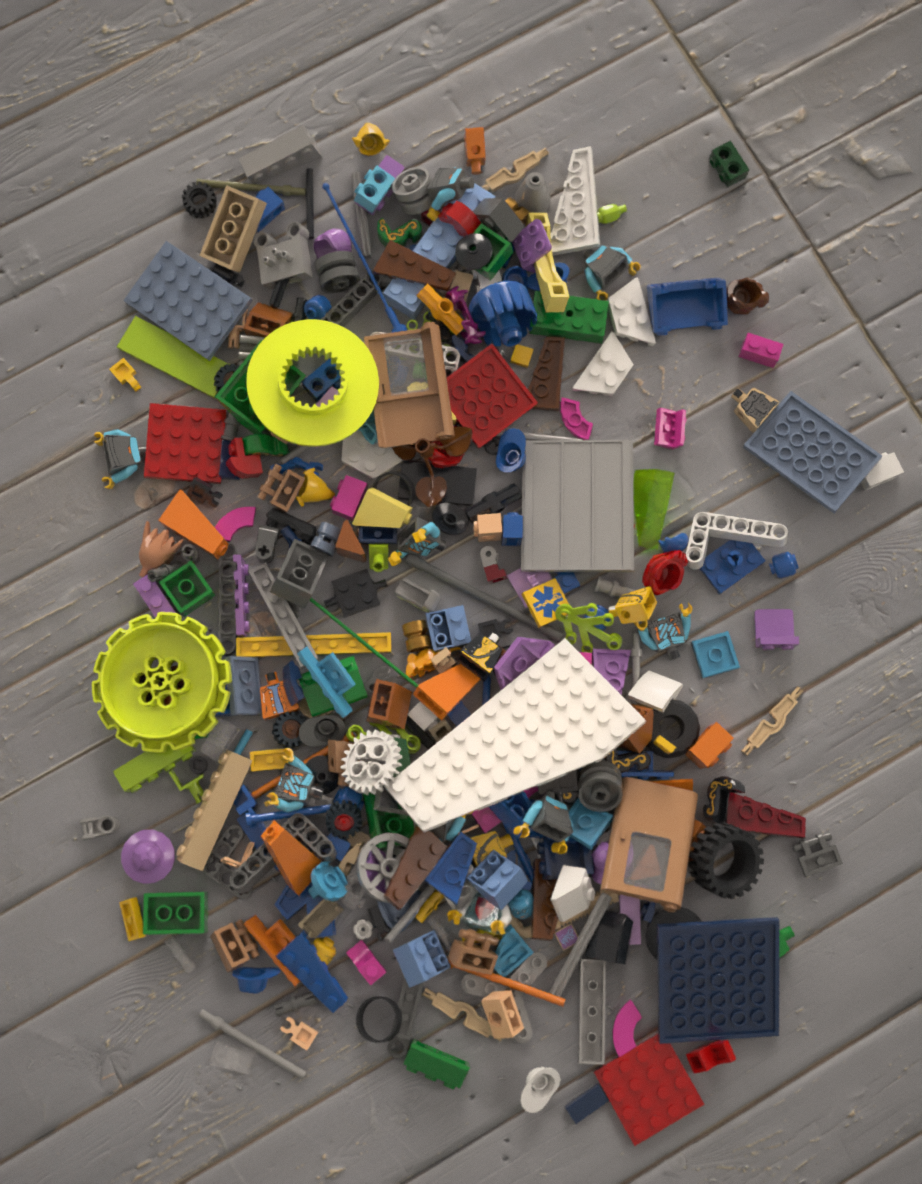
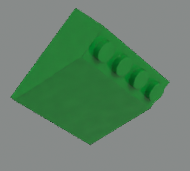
M262 340L215 396V399L253 434H262L266 429L254 413L247 392L248 366L253 353ZM294 365L290 366L285 378L286 388L290 392V397L306 377Z

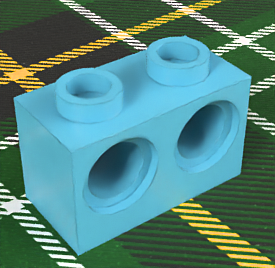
M376 166L373 171L370 169L364 177L366 180L364 184L360 183L354 191L356 193L354 201L371 213L374 212L395 180L392 175L379 166ZM365 193L370 194L372 197L366 196Z

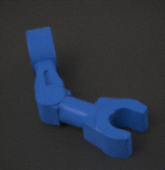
M295 457L280 465L282 468L279 474L282 475L284 471L295 468H302L304 470L315 468V470L323 471V465L318 462L307 463L302 461L301 458Z

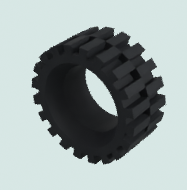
M715 823L713 828L706 827L704 829L706 833H699L696 836L699 838V841L697 843L693 841L691 845L695 848L694 852L689 853L692 861L688 862V866L693 869L690 872L691 877L695 878L696 884L721 898L735 899V895L738 897L744 896L743 890L749 892L752 889L751 883L756 884L758 882V879L755 878L756 875L762 874V869L759 868V865L764 864V859L760 857L764 853L763 849L758 847L760 845L759 840L755 839L753 834L728 823ZM731 842L734 848L733 862L725 873L715 876L714 861L716 855L725 844Z

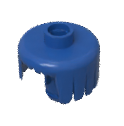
M500 281L488 285L475 294L469 304V312L473 321L476 322L480 332H486L483 338L488 346L492 342L494 346H501V341L508 347L515 346L527 335V329L529 331L533 329V327H530L531 319L534 326L537 322V312L527 288L517 281Z

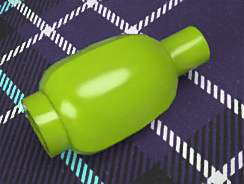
M610 204L597 210L598 223L608 224L617 220L622 213L627 212L626 205L618 207L616 204Z

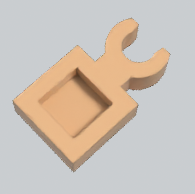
M287 1017L286 1020L291 1023V1027L287 1029L281 1026V1031L292 1033L293 1036L290 1040L308 1050L318 1031L303 1021L298 1026L292 1017Z

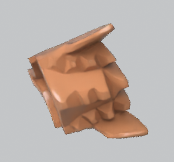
M146 521L139 551V559L142 564L139 576H146L149 574V570L159 568L162 564H170L184 540L181 539L174 545L175 540H173L172 536L169 538L170 531L168 529L163 530L159 534L158 529H154L150 533V523Z

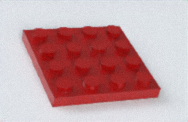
M492 343L447 377L451 411L456 416V421L461 427L472 429L471 440L478 449L538 404Z
M150 403L144 478L192 482L195 477H198L207 483L221 484L219 470L222 440H224L221 438V435H224L226 410Z
M658 1033L636 1045L635 1048L624 1055L614 1058L593 1071L634 1146L705 1105L670 1043L660 1044Z

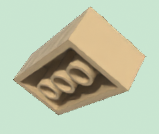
M226 185L199 256L240 273L267 203Z

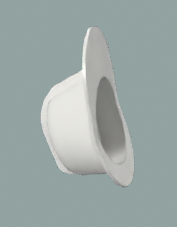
M537 1067L529 1072L526 1078V1086L521 1094V1105L525 1111L536 1113L542 1110L560 1085V1075L555 1069Z

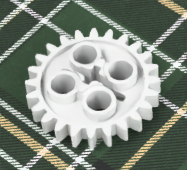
M368 730L366 735L360 733L359 740L354 737L355 744H348L350 750L344 751L347 757L341 759L345 762L341 766V769L345 770L342 773V776L346 778L345 782L353 790L366 795L369 792L376 794V789L382 792L383 785L389 787L388 781H395L393 774H399L396 767L402 766L398 762L402 758L398 754L401 751V748L397 746L398 742L383 731L374 730L372 733Z

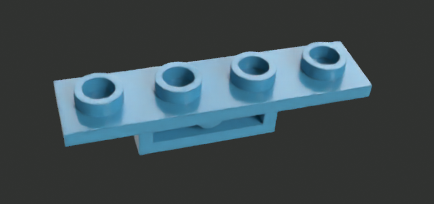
M308 647L299 651L297 655L300 662L307 667L312 679L319 684L323 694L334 705L335 711L342 718L352 712V708L342 694L356 684L336 655L332 652L318 662Z

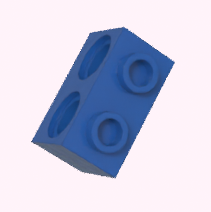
M328 359L302 381V385L318 403L331 387L337 390L340 389L341 376L339 375V370L336 369V364H331V359ZM332 373L337 375L334 379L327 378ZM317 385L323 387L320 391L313 390Z
M509 512L507 515H503L502 546H521L523 515Z

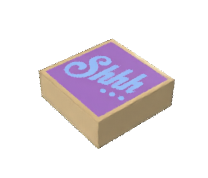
M572 923L554 932L563 951L573 946L578 938Z

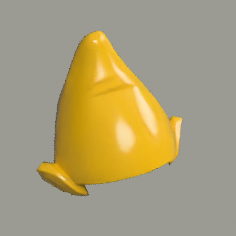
M369 122L361 127L357 137L352 138L360 153L367 156L377 155L390 142V140L385 139L384 134L376 125Z
M310 468L303 472L305 480L298 496H296V500L302 507L306 502H319L332 499L335 496V492L319 476L313 473L315 468Z

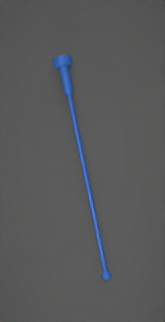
M324 183L322 185V188L327 192L384 306L386 307L385 312L394 327L391 330V332L394 333L400 331H408L405 324L399 323L392 307H389L338 205L336 204L329 190V184Z

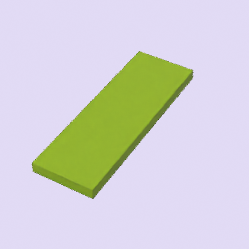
M137 316L134 317L117 345L119 350L214 399L218 393L215 390L214 377L221 367L228 364L215 356L210 361L170 333Z

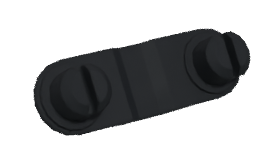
M272 508L266 513L268 518L265 523L267 526L271 525V527L276 528L278 522L291 525L295 530L302 533L300 538L307 544L311 543L312 538L316 536V527L276 508Z

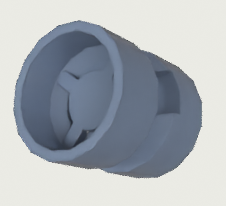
M321 522L317 530L319 535L314 537L310 546L333 557L341 529L332 524Z

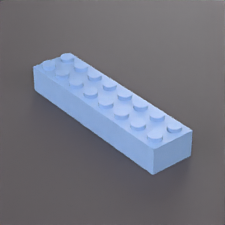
M474 183V188L466 189L461 199L447 202L446 205L459 201L474 211L484 198H496V196ZM437 218L413 251L449 269L457 260L455 249L458 242L464 236H460L453 225L441 222ZM396 278L392 279L383 292L389 305L413 320L416 319L425 306L416 296L424 288V284L410 283L407 280Z

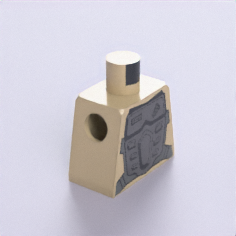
M737 388L731 396L739 403L734 413L752 433L760 427L779 404L778 400L756 388H752L747 395Z

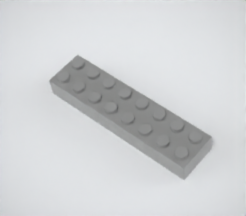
M580 958L579 1064L604 1065L606 961Z

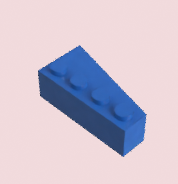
M524 791L488 806L513 835L519 839L522 830L518 835H515L513 832L514 828L523 825V819L532 805ZM529 825V831L530 833H532L533 830H531V826Z

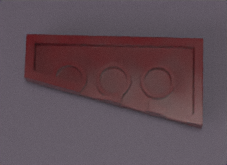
M729 793L725 823L734 825L749 833L805 838V817L771 807V805L757 802L747 796L743 797L735 793Z

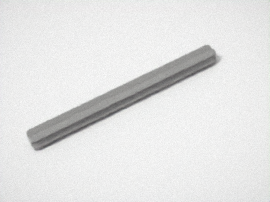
M601 893L549 992L550 994L560 997L612 900L608 894Z

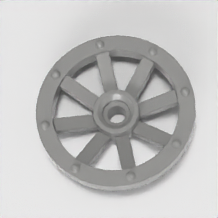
M397 833L380 834L370 839L361 849L357 859V875L361 886L372 898L384 903H390L383 897L384 893L378 891L375 887L382 879H385V887L387 889L406 850L404 849L396 858H392L394 842L407 848L409 841L407 837ZM387 841L385 859L376 847V844ZM370 850L379 865L366 863ZM386 866L389 867V872L386 871ZM366 870L378 871L379 874L370 882Z

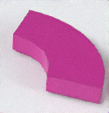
M562 397L560 414L565 427L574 437L589 440L593 424L586 421L581 415L579 409L580 402Z
M241 507L230 511L216 524V530L226 541L231 542L233 535L238 530L244 527H253L256 507Z
M631 999L621 1007L613 1025L612 1039L619 1057L636 1047L633 1032L636 1023L642 1016Z

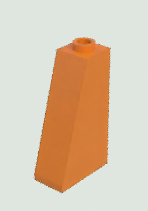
M180 489L158 521L164 527L219 560L226 553L229 543Z
M459 664L421 683L413 695L442 721L482 679L462 664Z
M274 820L263 832L261 838L286 884L297 895H300L311 882L312 870L322 861Z

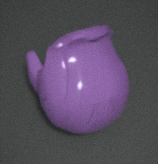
M330 229L314 240L313 248L317 259H319L321 256L335 251L352 252V242L349 235L343 230Z

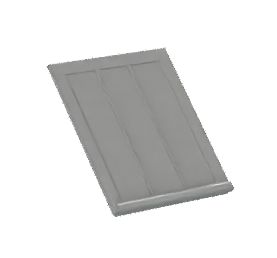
M526 441V461L522 466L523 538L521 542V572H634L633 441Z

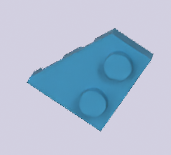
M511 924L507 927L494 952L498 956L494 969L499 975L506 977L534 953Z

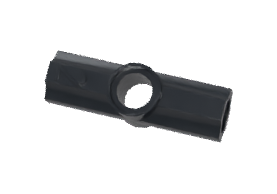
M513 483L498 492L493 491L485 495L481 501L464 509L471 524H474V521H477V515L500 513L506 506L521 499L522 495L517 485Z

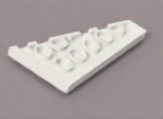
M591 146L575 149L572 152L568 176L563 185L564 190L562 196H560L554 218L553 231L550 233L552 256L600 247Z

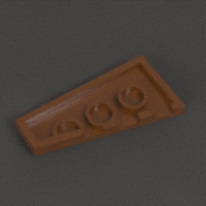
M392 240L387 244L373 269V274L376 275L382 274L388 276V278H399L410 283H421L424 286L429 284L432 288L445 291L449 290L456 277V272Z
M546 337L537 366L528 387L529 392L538 402L531 409L559 411L565 337Z
M417 824L412 837H410L407 843V848L399 861L398 868L393 874L383 896L397 910L402 909L448 849L430 830L423 832Z
M535 859L533 863L531 939L551 941L558 922V916L551 897L558 880H543L542 874L539 873V862H541V859Z

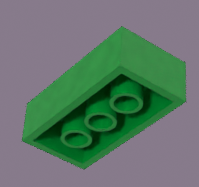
M535 291L533 304L537 312V322L534 326L531 319L530 327H533V329L529 331V334L565 337V339L602 344L605 335L609 301L569 296L564 312H546L541 292Z

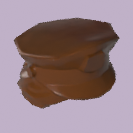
M748 277L734 280L726 288L727 307L733 314L748 315L756 307L762 308L769 303V293L763 290L762 284Z

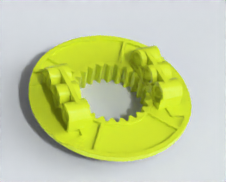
M300 320L276 329L259 344L248 366L247 392L250 404L257 418L274 435L301 446H326L350 437L369 418L378 397L379 376L371 352L354 333L328 321ZM314 353H316L318 358L324 355L325 360L331 359V364H336V369L339 370V375L341 376L340 389H338V395H334L333 401L329 399L328 405L321 403V406L317 407L316 404H313L312 408H310L308 403L304 406H301V401L295 403V397H290V392L287 391L285 378L290 366L293 365V360L299 361L298 356L305 358L306 354L313 357Z

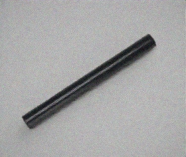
M312 168L306 169L308 239H314Z

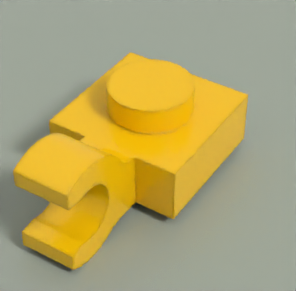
M124 357L109 369L122 385L128 382L135 392L141 388L138 381L133 377L137 374Z

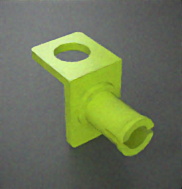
M369 544V567L371 570L381 572L389 568L388 544Z
M174 770L169 771L170 776L180 791L185 788L186 790L189 789L197 804L202 801L201 798L204 791L198 782L204 777V774L182 785Z

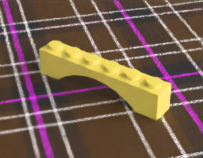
M529 213L525 227L535 219L541 220L551 243L550 223L547 213ZM551 249L550 252L534 263V268L545 311L564 312L569 294L566 283L561 280L556 271Z

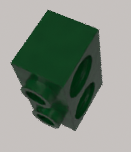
M731 140L711 151L709 157L710 165L716 169L720 181L725 183L727 188L747 177L749 168Z

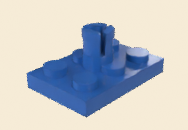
M729 540L705 557L704 564L700 570L720 595L766 560L752 543Z

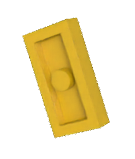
M283 749L250 752V760H252L251 772L284 769L285 763H288V760L281 761L279 755H284L287 758V753Z
M137 897L119 902L128 942L146 937V935H143V921Z

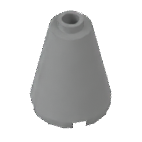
M530 173L516 191L514 200L519 203V207L523 206L531 213H545L549 208L551 202L550 193L544 177L540 173Z

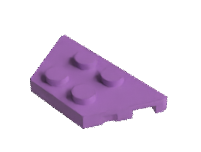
M517 637L494 666L500 690L504 689L548 653L555 644L547 640Z

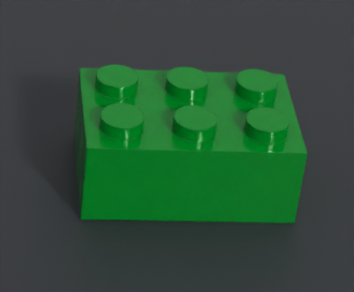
M208 892L144 893L143 935L208 932Z

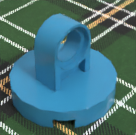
M325 861L318 864L312 870L311 882L313 886L308 892L313 899L321 896L328 901H338L346 894L345 886L347 885V880L338 866L332 867L328 865L330 862Z

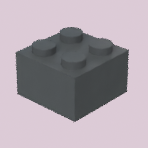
M484 198L473 211L483 225L508 242H512L525 227L504 199Z

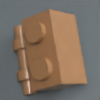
M275 464L273 469L269 470L268 478L264 485H261L260 493L257 497L264 501L267 494L272 496L268 504L286 513L305 478L289 469L285 471L284 475H281L279 472L282 467ZM276 479L280 482L274 491L271 487Z
M242 919L235 922L238 930L235 929L233 923H230L214 931L210 936L228 973L246 964L250 960L249 952L253 959L260 956L257 950L258 946L256 942H253ZM240 936H242V938H243V940H244V942H245V944H246L245 947H244V945H243V943H242V941H241V939H240Z
M461 929L459 937L465 938V942L454 939L448 959L455 967L492 975L498 956L489 947L490 944L496 946L498 938L492 937L489 933L480 934L472 929ZM474 941L481 942V945L474 944Z

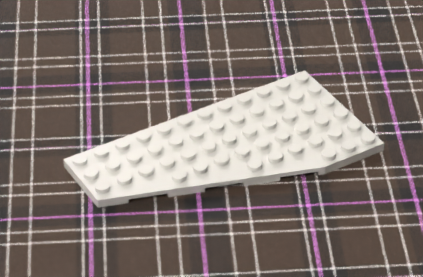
M563 639L395 777V781L391 780L389 787L385 786V789L423 832H427L475 810H481L507 799V797L534 786H540L565 776L566 773L603 760L644 725L646 720L566 639Z

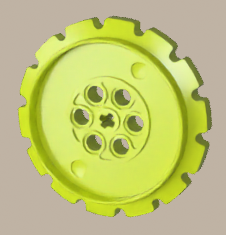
M158 612L155 619L145 614L130 620L128 630L119 628L106 641L108 651L99 652L93 672L98 674V679L92 681V696L95 703H101V709L97 713L105 727L109 730L117 729L115 734L117 739L134 748L141 743L143 751L165 753L169 745L172 750L178 751L195 744L194 737L197 734L205 737L217 725L216 713H224L229 702L230 692L225 690V686L232 682L230 663L221 659L226 653L224 647L215 635L210 634L206 636L208 630L206 626L190 617L181 621V615L177 613ZM158 659L159 664L153 669L152 662ZM177 662L178 668L172 672L171 665ZM145 674L146 680L143 684H140L139 679ZM161 678L165 680V682H162V686L159 685V682H161ZM183 680L184 687L181 690H178L177 684L179 681ZM151 693L152 700L147 703L146 695ZM171 696V703L166 706L165 698Z

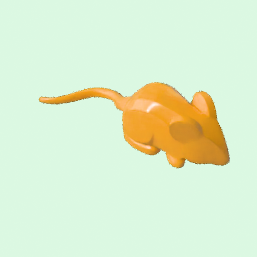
M454 647L449 649L450 653L456 650L461 651L462 648ZM426 648L417 655L409 654L406 675L409 678L415 677L417 674L419 677L425 675V671L432 672L435 670L431 658L439 652Z

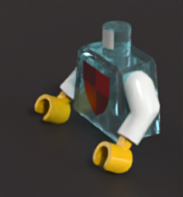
M479 892L460 909L450 910L447 913L448 922L453 920L455 925H459L460 919H462L470 928L502 936L505 934L504 929L512 920L508 904L500 910L488 902Z

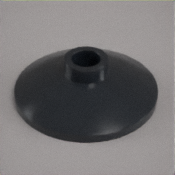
M477 233L464 236L458 242L455 249L458 263L469 270H477L489 263L493 254V248L489 239ZM476 247V250L470 251V248Z
M441 503L432 512L434 524L445 534L460 535L468 527L469 520L467 514L455 504Z
M315 756L305 764L315 776L314 786L324 789L323 795L334 791L338 787L339 773L329 772L328 756ZM320 773H324L326 775V777L322 780L318 778V775Z

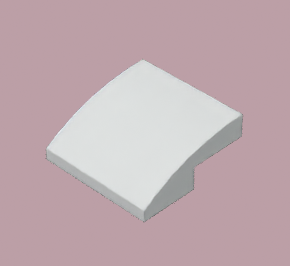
M647 671L637 681L628 696L631 700L663 713L671 699H676L683 684L652 671Z

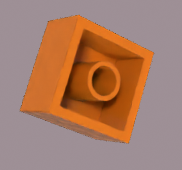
M716 721L706 728L699 736L695 745L685 755L700 769L712 767L719 760L717 756L728 751L733 745L731 741L734 737Z

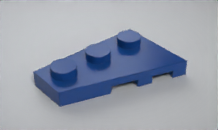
M460 832L425 879V882L456 905L458 904L477 843L463 832Z
M312 882L300 895H297L288 885L285 886L274 905L286 920H290L306 906V898L311 897L308 890L313 886Z

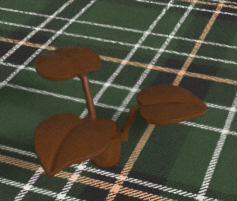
M454 427L455 437L441 440L440 442L443 446L436 445L434 442L430 443L426 438H421L412 445L392 447L394 453L402 460L413 459L416 452L423 457L430 473V478L424 477L419 480L416 485V495L427 507L437 505L444 498L447 491L445 479L441 476L434 477L428 458L433 455L434 448L445 449L446 453L452 457H458L466 453L471 443L473 433L471 428Z

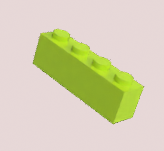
M169 745L165 753L145 751L114 770L113 773L124 792L129 793L131 791V793H135L142 788L141 785L143 783L155 781L159 778L158 774L161 772H169L176 767L175 764L179 761L185 762L192 758V753L196 752V750L191 745L175 751Z

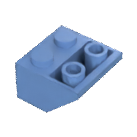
M463 605L425 613L434 651H442L446 647L448 650L454 647L463 648L471 641Z
M494 849L467 877V880L478 892L500 910L528 882L522 868Z
M435 930L393 949L409 988L425 982L451 967Z

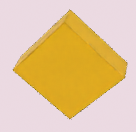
M519 344L515 345L510 363L528 368L534 349Z
M661 735L653 742L667 754H671L676 748Z

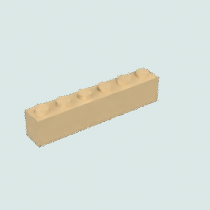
M227 749L219 758L217 771L212 773L210 778L211 784L204 791L200 808L198 807L195 810L192 826L187 828L185 832L186 839L183 845L179 846L176 853V859L179 862L203 871L252 763V760Z

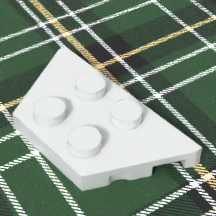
M637 277L606 300L609 301L608 310L616 336L627 337L636 342L640 340L648 343L649 346H654L656 341Z
M614 332L609 334L573 386V391L578 392L580 390L591 394L601 393L606 396H613L632 369L633 363Z
M359 430L343 440L342 463L374 481L385 472L392 470L402 461H406L400 459L394 453L392 447L379 448L378 443L372 445Z

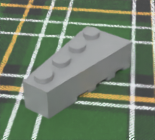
M302 125L239 158L246 177L254 184L322 158L315 139L305 126Z

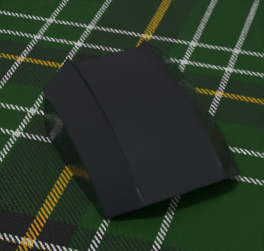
M606 910L587 945L585 956L625 965L633 921L626 914Z

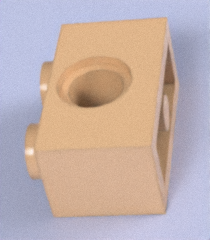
M501 513L477 515V521H474L473 530L474 537H478V542L501 540Z
M511 990L494 991L481 1000L494 1039L513 1038L524 1029Z

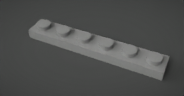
M264 563L248 571L301 670L306 666L300 662L297 653L305 647H308L317 661H319L286 599L270 592L275 579L267 564Z

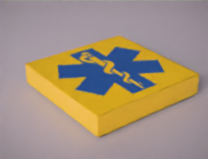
M556 578L521 594L538 628L558 620L555 616L556 608L562 604H569Z

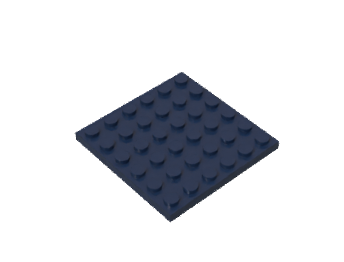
M777 917L657 924L658 1039L660 1044L779 1036L780 920Z

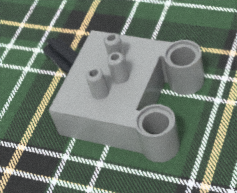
M291 222L286 228V233L291 240L277 244L276 240L265 232H258L253 239L254 245L257 247L261 285L269 290L274 289L269 305L275 308H279L287 285L313 278L308 246L309 231L298 222Z

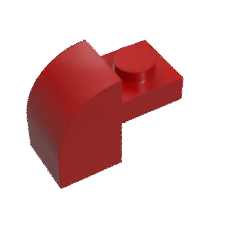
M456 201L454 204L448 203L438 215L441 222L453 225L460 236L473 234L481 224L474 212L459 201Z
M242 437L234 438L228 448L229 454L232 456L226 461L228 469L239 478L259 477L263 473L260 454L245 456Z
M714 1040L686 1054L694 1074L707 1072L717 1065L731 1063L736 1060L728 1040Z

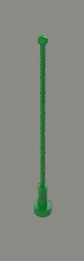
M312 597L310 598V602L415 688L419 686Z

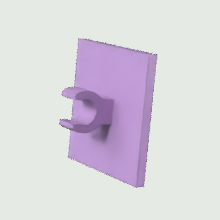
M521 568L507 575L525 608H528L521 594L552 580L549 572H521Z

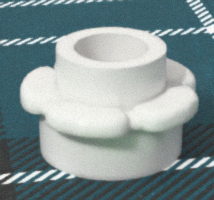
M362 919L354 925L353 932L358 939L364 940L372 935L373 926L369 921Z

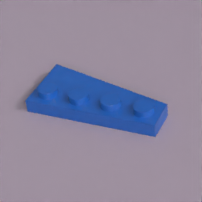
M303 930L276 957L334 1013L347 1001L348 997L336 978L330 975L327 970L328 966L324 961L320 960L316 954L317 949L313 944L309 943L306 938L307 934Z

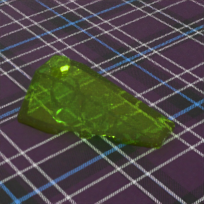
M639 469L634 471L633 502L638 544L641 547L658 550V540L661 538L674 480V472L660 469Z

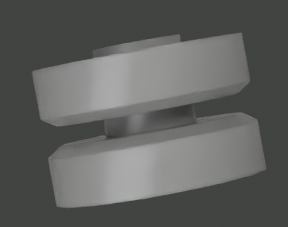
M423 167L409 168L399 174L392 184L393 193L406 214H419L432 206V201L427 191L432 179L427 169Z

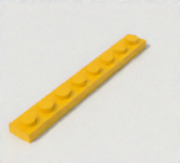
M391 632L357 634L377 652L392 653ZM351 634L306 635L316 655H329L332 652L335 655L373 653ZM283 636L236 638V656H294Z

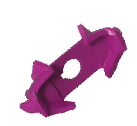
M455 286L446 293V298L453 303L454 311L461 310L464 321L461 324L466 332H460V334L465 339V344L482 343V340L478 338L483 337L486 332L477 331V324L474 323L464 301V295L468 293V290L457 291L459 286Z

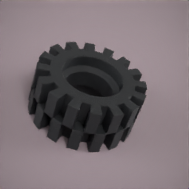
M198 181V185L193 182L192 187L188 185V190L184 189L182 201L189 215H194L195 218H198V215L204 218V214L208 217L210 216L209 212L213 214L214 208L217 207L214 190L211 186L208 187V184L205 182L204 185L200 181ZM197 195H204L206 202L202 205H195L193 198Z

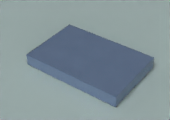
M225 657L226 661L230 663L232 682L228 684L231 716H261V682L258 657Z

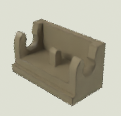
M323 899L298 926L301 929H305L309 937L316 938L344 909L337 901Z

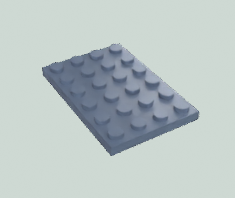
M166 241L123 301L210 361L253 300Z
M792 391L787 394L743 446L751 454L834 514L882 459L881 454Z

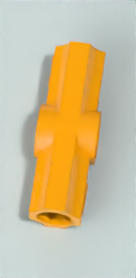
M426 284L416 296L430 309V313H432L436 320L442 321L455 335H458L464 329L461 324L464 320L454 311L453 303L449 299L442 298L429 284Z

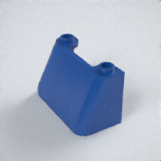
M706 278L647 285L652 330L654 333H657V336L668 335V331H671V329L711 326L712 330L722 329V326L728 325L726 280Z

